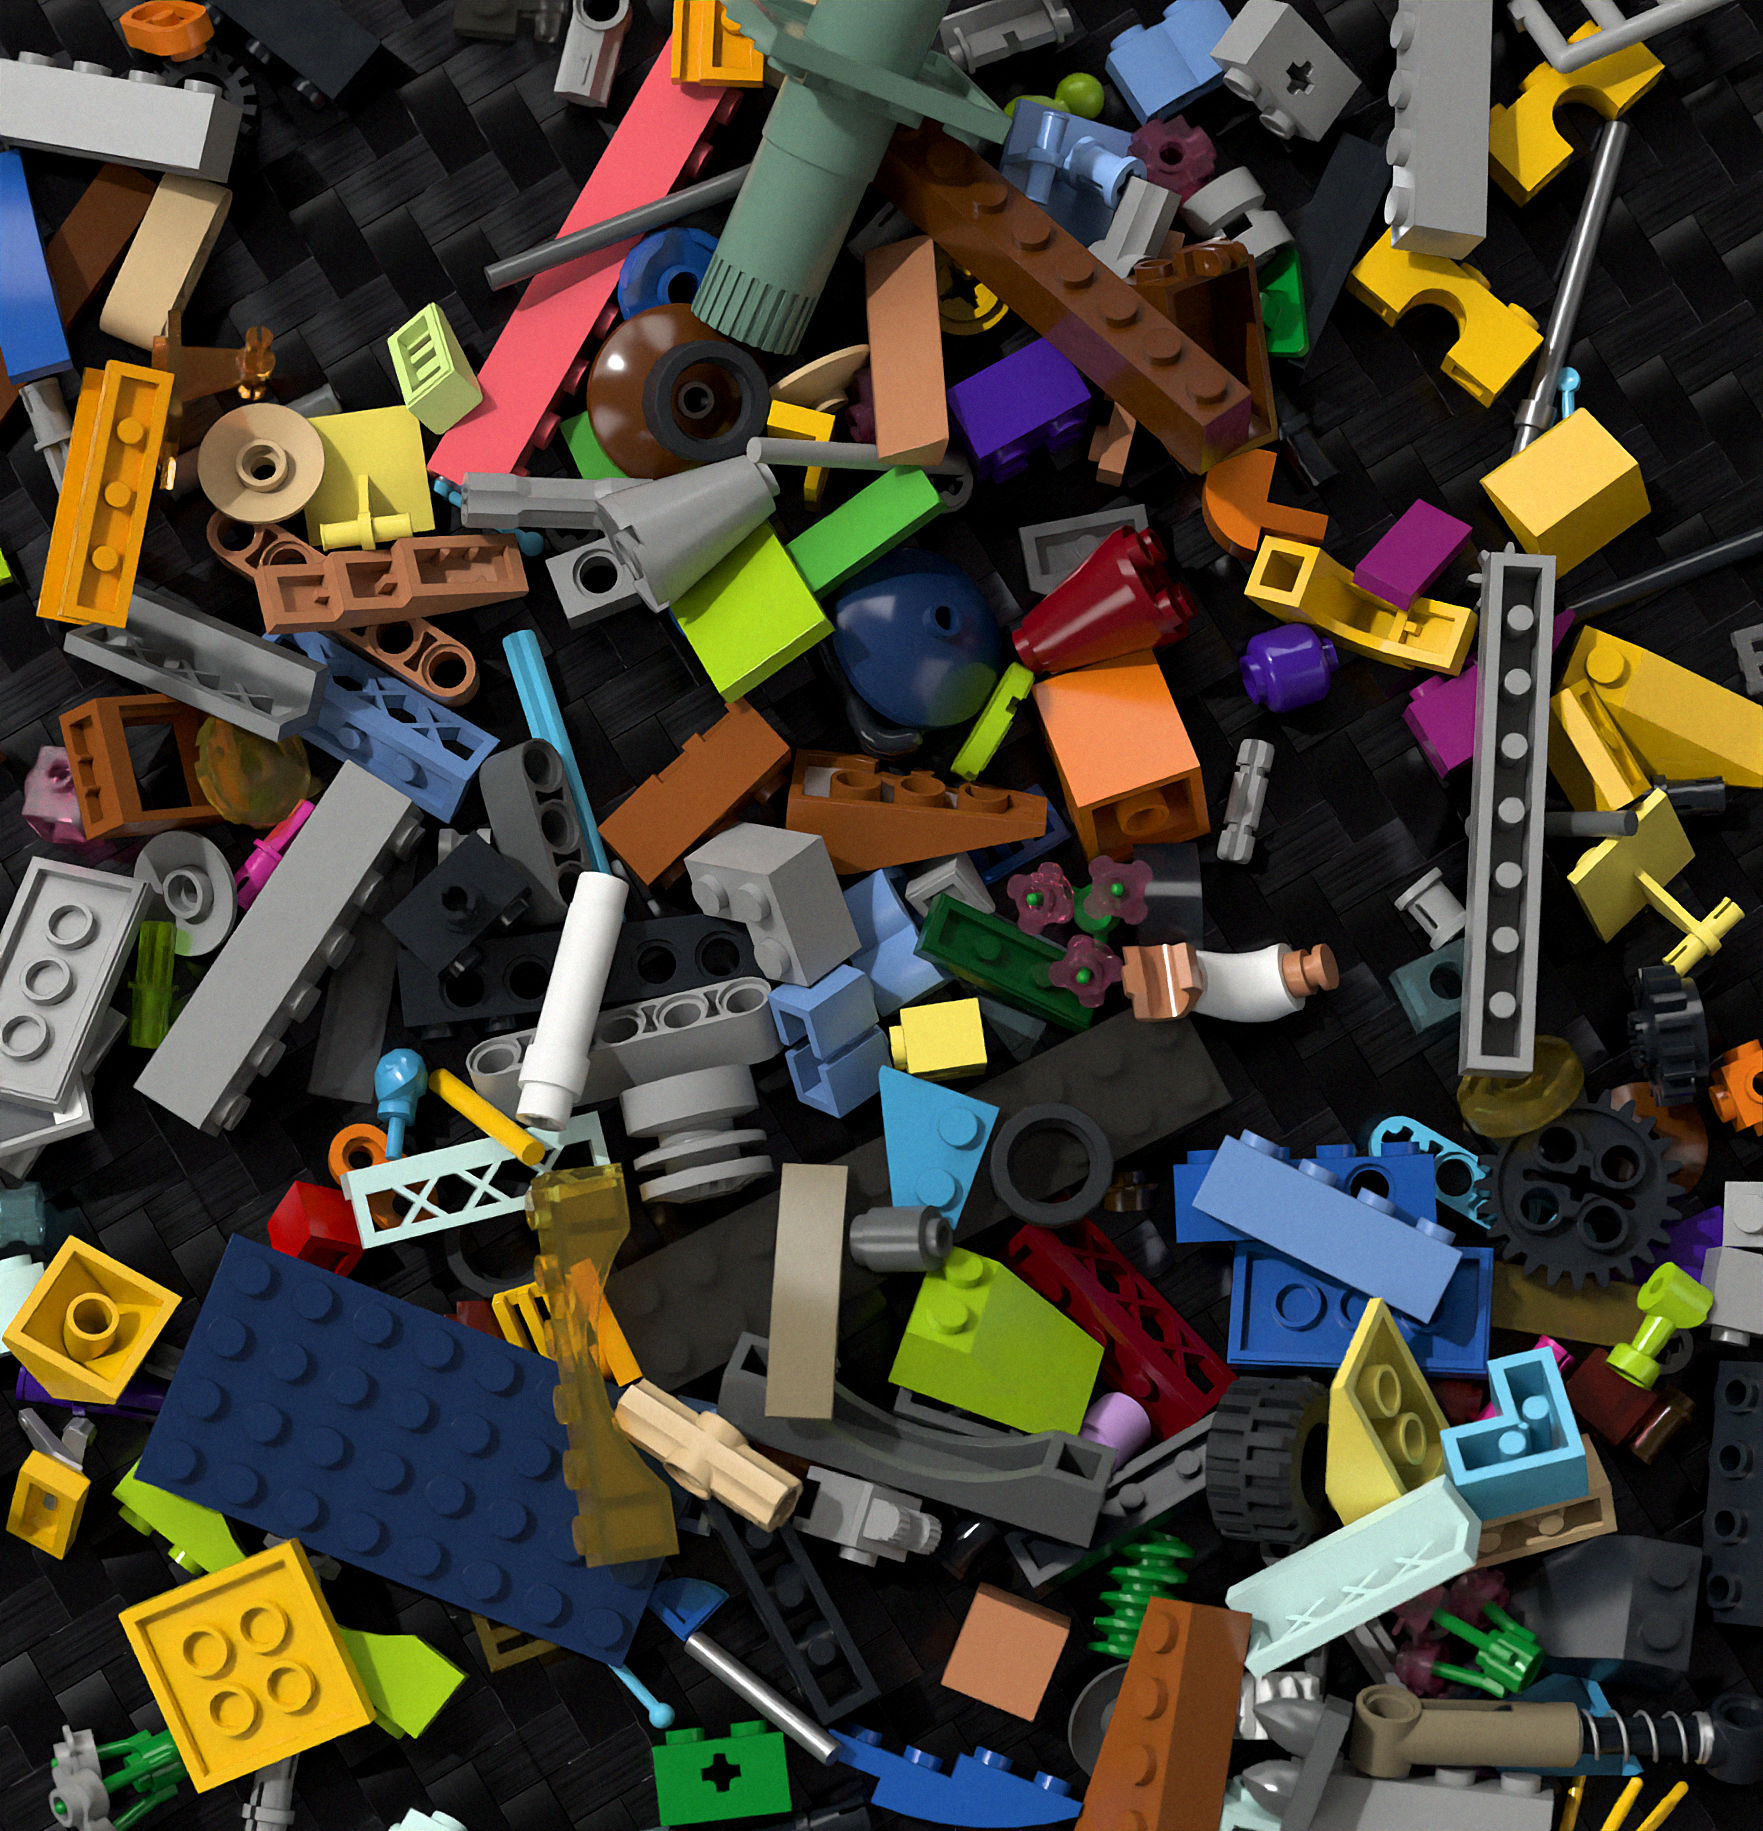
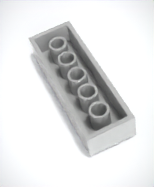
M349 759L346 760L133 1086L134 1088L193 1126L215 1137L218 1136L223 1127L229 1131L235 1128L250 1105L251 1099L244 1095L258 1073L267 1077L282 1057L286 1045L279 1040L294 1019L302 1023L316 1005L321 991L315 985L328 965L336 970L350 953L356 941V937L350 934V931L363 912L370 916L373 915L385 899L391 887V883L386 881L385 878L398 858L407 862L422 842L426 830L420 827V824L425 816L413 800Z

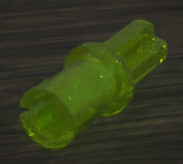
M148 920L144 921L141 925L136 980H128L127 986L128 988H133L131 1021L127 1038V1045L158 1049L169 1033L173 992L179 991V985L172 984L177 927L174 923Z

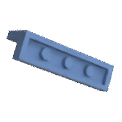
M316 631L267 635L266 632L261 638L275 644H279L285 639L306 651L309 658L330 666L318 723L314 727L297 733V735L344 763L349 759L413 800L420 808L449 824L460 811L471 782L480 771L481 764L486 758L494 755L500 740ZM332 676H348L360 683L363 691H347L337 685ZM387 708H402L414 715L417 723H401L389 715ZM441 740H456L475 752L466 761L445 749Z

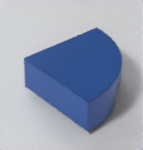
M679 1577L655 1584L646 1605L683 1642H686L730 1595L709 1581L693 1577Z

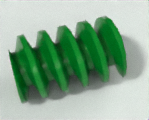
M1151 1531L1117 1551V1553L1128 1560L1127 1565L1107 1567L1106 1575L1119 1583L1121 1590L1101 1592L1099 1600L1115 1611L1114 1616L1096 1617L1092 1625L1106 1634L1108 1639L1102 1642L1087 1643V1649L1130 1661L1150 1597L1182 1601V1599L1170 1592L1168 1587L1169 1585L1189 1583L1190 1576L1175 1565V1560L1195 1558L1197 1551L1181 1538Z

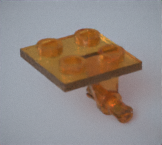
M168 310L165 336L154 335L152 343V369L175 374L157 464H160V489L173 490L183 401L237 386L241 396L249 400L252 385H254V400L262 398L265 394V382L273 374L275 357L271 352L273 334L268 328L261 326L260 340L258 342L257 326L251 327L246 333V345L242 349L181 346V311Z

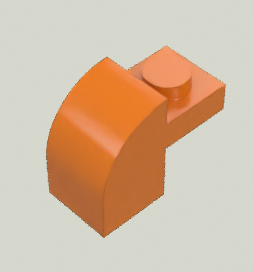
M1256 448L1218 463L1207 470L1202 493V511L1205 523L1212 537L1228 553L1252 563L1256 552L1258 539L1264 540L1265 535L1320 548L1324 540L1329 516L1267 502L1277 453Z

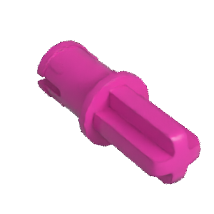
M304 799L297 801L264 841L256 839L253 842L256 850L233 875L237 889V908L240 906V910L246 914L316 808L313 803Z

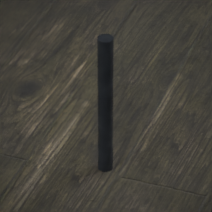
M1763 525L1561 604L1562 612L1572 608L1576 614L1569 627L1582 624L1762 553Z

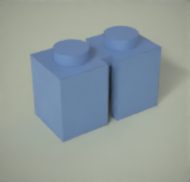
M840 963L809 987L785 982L767 994L781 1043L791 1046L808 1034V1038L784 1053L800 1102L841 1118L880 1091L879 1071L881 1066L893 1068L889 1056L890 1043L884 1031L876 1024L879 1018L874 1004L875 991L865 972Z

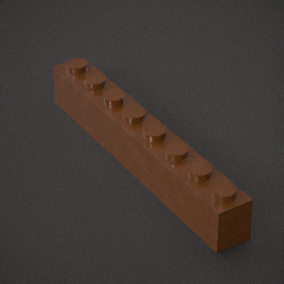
M924 115L919 129L898 122L876 176L872 182H869L870 185L1196 473L1202 475L1248 442L1252 392L966 143L945 133L942 130L944 124Z

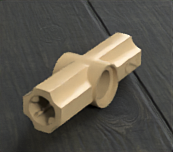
M643 1379L636 1385H631L618 1401L615 1414L610 1420L613 1430L663 1462V1466L670 1476L689 1492L705 1500L714 1496L768 1533L774 1528L782 1526L794 1511L796 1502L803 1491L801 1481L749 1448L750 1445L744 1436L723 1418L709 1411H703L699 1415L646 1379Z

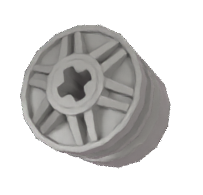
M748 1064L714 1067L668 1077L631 1088L618 1095L627 1135L634 1138L658 1137L660 1148L650 1151L633 1161L635 1170L638 1172L665 1169L666 1176L639 1186L644 1203L664 1201L687 1204L738 1192L753 1181L775 1172L772 1158L769 1155L741 1157L740 1151L761 1145L767 1141L764 1130H735L733 1119L746 1115L760 1107L751 1067Z

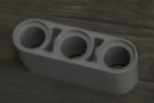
M533 738L486 758L480 766L479 782L499 855L530 885L533 891L525 900L531 908L521 919V922L533 932H544L565 924L579 875L583 872H593L561 757L551 743L541 738Z

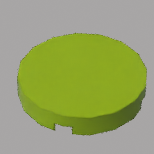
M1015 661L1010 665L999 681L992 697L983 707L951 766V773L968 783L976 780L979 771L985 769L1013 722L1011 720L1017 710L1016 703L1018 700H1022V698L1026 699L1035 680L1034 672Z

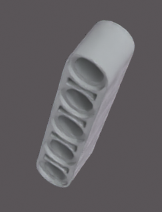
M743 977L599 1012L587 1055L590 1067L580 1102L573 1104L572 1108L619 1097L618 1095L626 1090L668 1077L735 1064L751 1065L773 1058L781 1052L785 1044L781 1043L767 994L772 992L769 983L758 977ZM537 1027L486 1040L474 1047L467 1056L466 1065L477 1094L513 1122L519 1121L516 1118L522 1090L517 1084L527 1047L533 1044Z

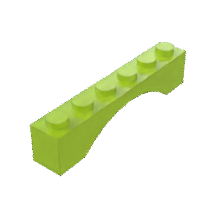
M140 1459L112 1492L116 1498L124 1503L118 1514L147 1537L154 1529L175 1544L168 1554L197 1577L205 1569L212 1573L251 1556L241 1541L231 1516L134 1479L133 1475ZM336 1623L371 1703L376 1707L377 1717L374 1721L398 1740L406 1732L415 1739L420 1738L470 1676L420 1635H384L351 1629Z

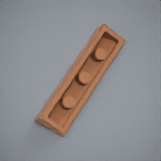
M920 235L865 251L863 255L877 460L881 464L941 466L949 440L933 239L928 235Z

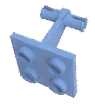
M1022 98L1017 99L1012 116L1013 121L1008 131L998 172L1086 249L1096 241L1105 240L1112 223L1114 211L1106 206L1104 198L1088 190L1077 192L1064 184L1062 176L1064 163L1074 144L1086 136L1098 139L1105 145L1107 151L1122 158L1128 157L1134 134Z

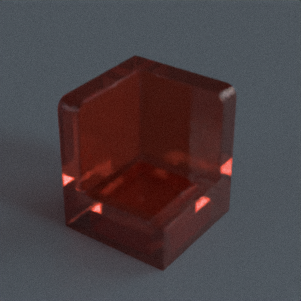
M1596 1348L1563 1386L1574 1419L1604 1445L1612 1447L1620 1443L1658 1398V1395L1651 1389L1647 1391L1632 1384L1611 1370L1605 1364L1610 1354L1603 1348Z

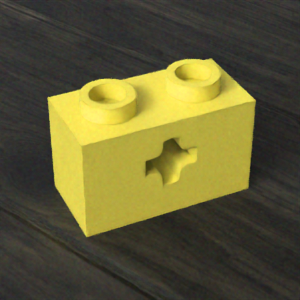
M978 998L900 1009V1026L889 1027V1040L895 1070H907V1074L928 1082L985 1074L987 1057Z

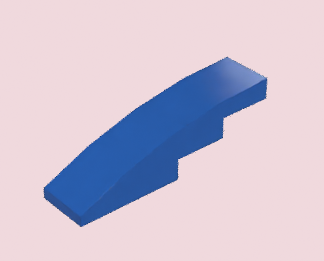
M19 148L0 153V347L11 385L73 368L58 290L49 267L41 224L34 209L26 166Z

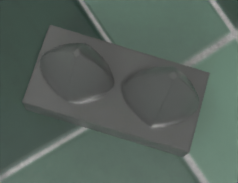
M1328 1694L1325 1703L1305 1698L1282 1697L1267 1700L1253 1706L1252 1711L1264 1731L1282 1748L1303 1758L1301 1764L1284 1760L1266 1761L1243 1770L1242 1773L1243 1781L1252 1798L1265 1811L1281 1819L1279 1831H1308L1349 1725L1353 1703Z

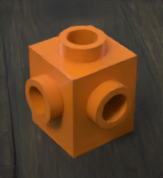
M1758 1039L1722 1054L1726 1066L1711 1073L1715 1085L1709 1087L1708 1091L1714 1109L1723 1123L1731 1120L1736 1132L1753 1126L1759 1137L1763 1135V1096L1758 1095L1754 1091L1752 1082L1756 1080L1763 1088V1050Z

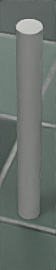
M752 437L747 444V457L752 463L890 471L898 465L878 463L877 447L875 444ZM946 449L941 466H920L925 473L963 475L967 471L969 461L965 451Z

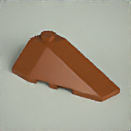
M797 748L788 796L786 830L822 836L835 874L849 875L1045 835L1048 800L1046 797L977 781L965 783L959 789L945 786L943 782L935 779L934 771L915 767L910 775L901 776L879 771L880 761L866 755Z

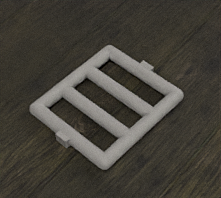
M1506 0L1509 3L1506 4L1508 18L1519 33L1527 30L1553 68L1561 74H1568L1734 0H1656L1659 6L1627 20L1613 0H1581L1602 31L1571 45L1564 39L1538 0Z

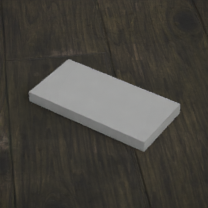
M33 856L0 933V1100L64 1115L155 894L150 881Z

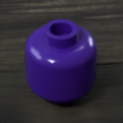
M1292 622L1253 636L1247 645L1246 655L1239 659L1241 677L1250 699L1256 705L1263 703L1270 711L1275 713H1285L1325 698L1331 686L1330 673L1338 671L1339 668L1337 654L1330 638L1327 635L1318 637L1313 629L1303 622Z

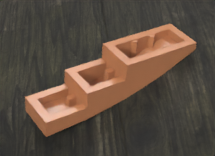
M515 533L399 538L390 549L330 552L322 563L262 566L254 576L267 635L328 631L398 622L523 597L529 592Z

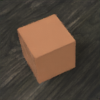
M981 1581L944 1670L941 1684L1019 1717L1033 1721L1070 1631L1071 1618Z

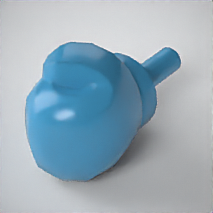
M394 1049L380 1059L374 1073L375 1092L379 1103L377 1118L389 1124L385 1159L389 1161L401 1159L405 1126L415 1125L418 1098L426 1094L429 1084V1074L425 1061L412 1049Z

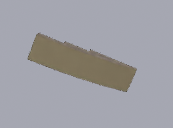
M783 1163L765 1410L767 1419L833 1422L840 1300L843 1289L848 1166Z

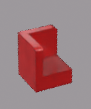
M295 1180L267 1223V1230L273 1249L347 1278L366 1250L362 1247L351 1200L345 1201L344 1193L341 1190Z

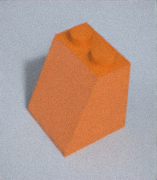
M1152 649L1099 662L1072 672L1065 671L1053 674L1043 682L1032 685L1030 690L1036 719L1091 873L1133 859V844L1181 843L1211 832L1201 767Z

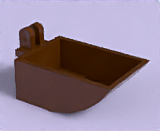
M1218 236L1202 243L1180 248L1178 252L1174 253V260L1154 259L1138 263L1134 266L1135 274L1122 278V280L1252 392L1248 442L1219 462L1221 463L1278 440L1279 432L1254 254H1249L1243 243L1228 241V237ZM1162 443L1168 450V452L1179 463H1181L1191 474L1196 473L1172 450H1170L1164 443Z

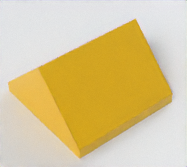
M1581 407L1480 480V483L1526 553L1556 556L1555 581L1651 512L1638 462L1585 408Z
M69 1235L3 1333L1 1341L53 1399L115 1405L180 1306L182 1297L76 1237Z

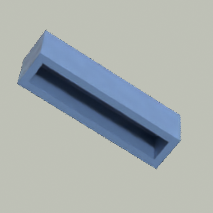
M1244 1129L1239 1140L1228 1134L1226 1135L1192 1206L1376 1298L1382 1297L1384 1302L1426 1323L1429 1322L1463 1254L1461 1250L1451 1246L1456 1236L1455 1233L1423 1217H1420L1416 1227H1413L1392 1216L1397 1204L1363 1187L1357 1198L1333 1187L1338 1177L1337 1174L1305 1158L1302 1159L1298 1169L1274 1158L1280 1146L1251 1131Z

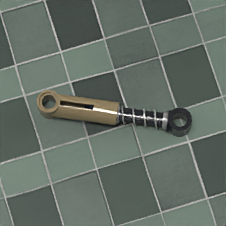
M1373 1685L1363 1689L1357 1695L1349 1758L1354 1766L1365 1773L1380 1777H1395L1407 1773L1413 1764L1574 1768L1581 1754H1594V1759L1597 1762L1600 1759V1754L1624 1755L1626 1762L1629 1760V1755L1653 1756L1655 1763L1658 1761L1659 1756H1682L1684 1763L1688 1761V1757L1690 1760H1695L1698 1764L1702 1763L1706 1771L1716 1779L1731 1784H1753L1763 1779V1699L1751 1694L1727 1693L1717 1697L1712 1703L1711 1709L1706 1708L1704 1712H1694L1688 1718H1679L1673 1711H1668L1662 1718H1650L1642 1710H1639L1633 1717H1621L1615 1710H1609L1603 1717L1591 1716L1585 1709L1577 1711L1574 1702L1418 1699L1410 1691L1398 1686Z

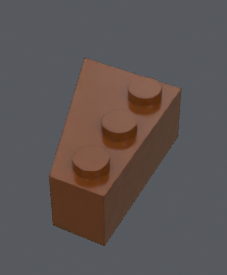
M743 696L730 705L727 702L724 706L730 712L703 736L699 732L695 733L681 746L685 752L659 775L653 774L597 828L601 840L650 894L661 884L667 891L678 885L689 875L684 862L686 857L735 822L741 821L738 816L754 801L757 800L762 806L767 805L791 782L785 775L792 768L790 747Z

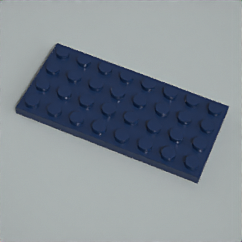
M232 1233L133 1475V1478L284 1538L291 1540L298 1537L302 1545L619 1669L623 1665L691 1493L670 1476L664 1468L663 1462L613 1430L610 1420L615 1414L618 1401L627 1389L235 1233Z

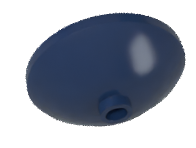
M895 546L838 587L831 610V623L835 628L832 632L834 649L849 682L859 695L876 711L892 721L907 727L921 730H941L966 721L988 703L998 685L1003 664L1000 629L986 597L975 582L958 566L948 559L925 549Z

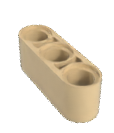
M172 173L164 174L104 305L99 324L100 331L157 355L164 352L176 330L224 224L232 200V190L201 178Z

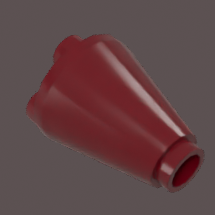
M1125 524L1113 530L1023 619V626L1012 632L1015 648L1026 667L1034 672L1033 675L1039 676L1046 671H1049L1051 674H1057L1176 643L1187 637L1189 632L1188 621L1198 616V609L1191 594L1181 582L1173 585L1162 565V562L1167 560V553L1154 530L1146 527L1137 532L1132 526Z

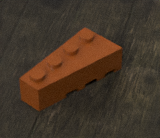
M1150 1597L1074 1831H1218L1253 1613Z

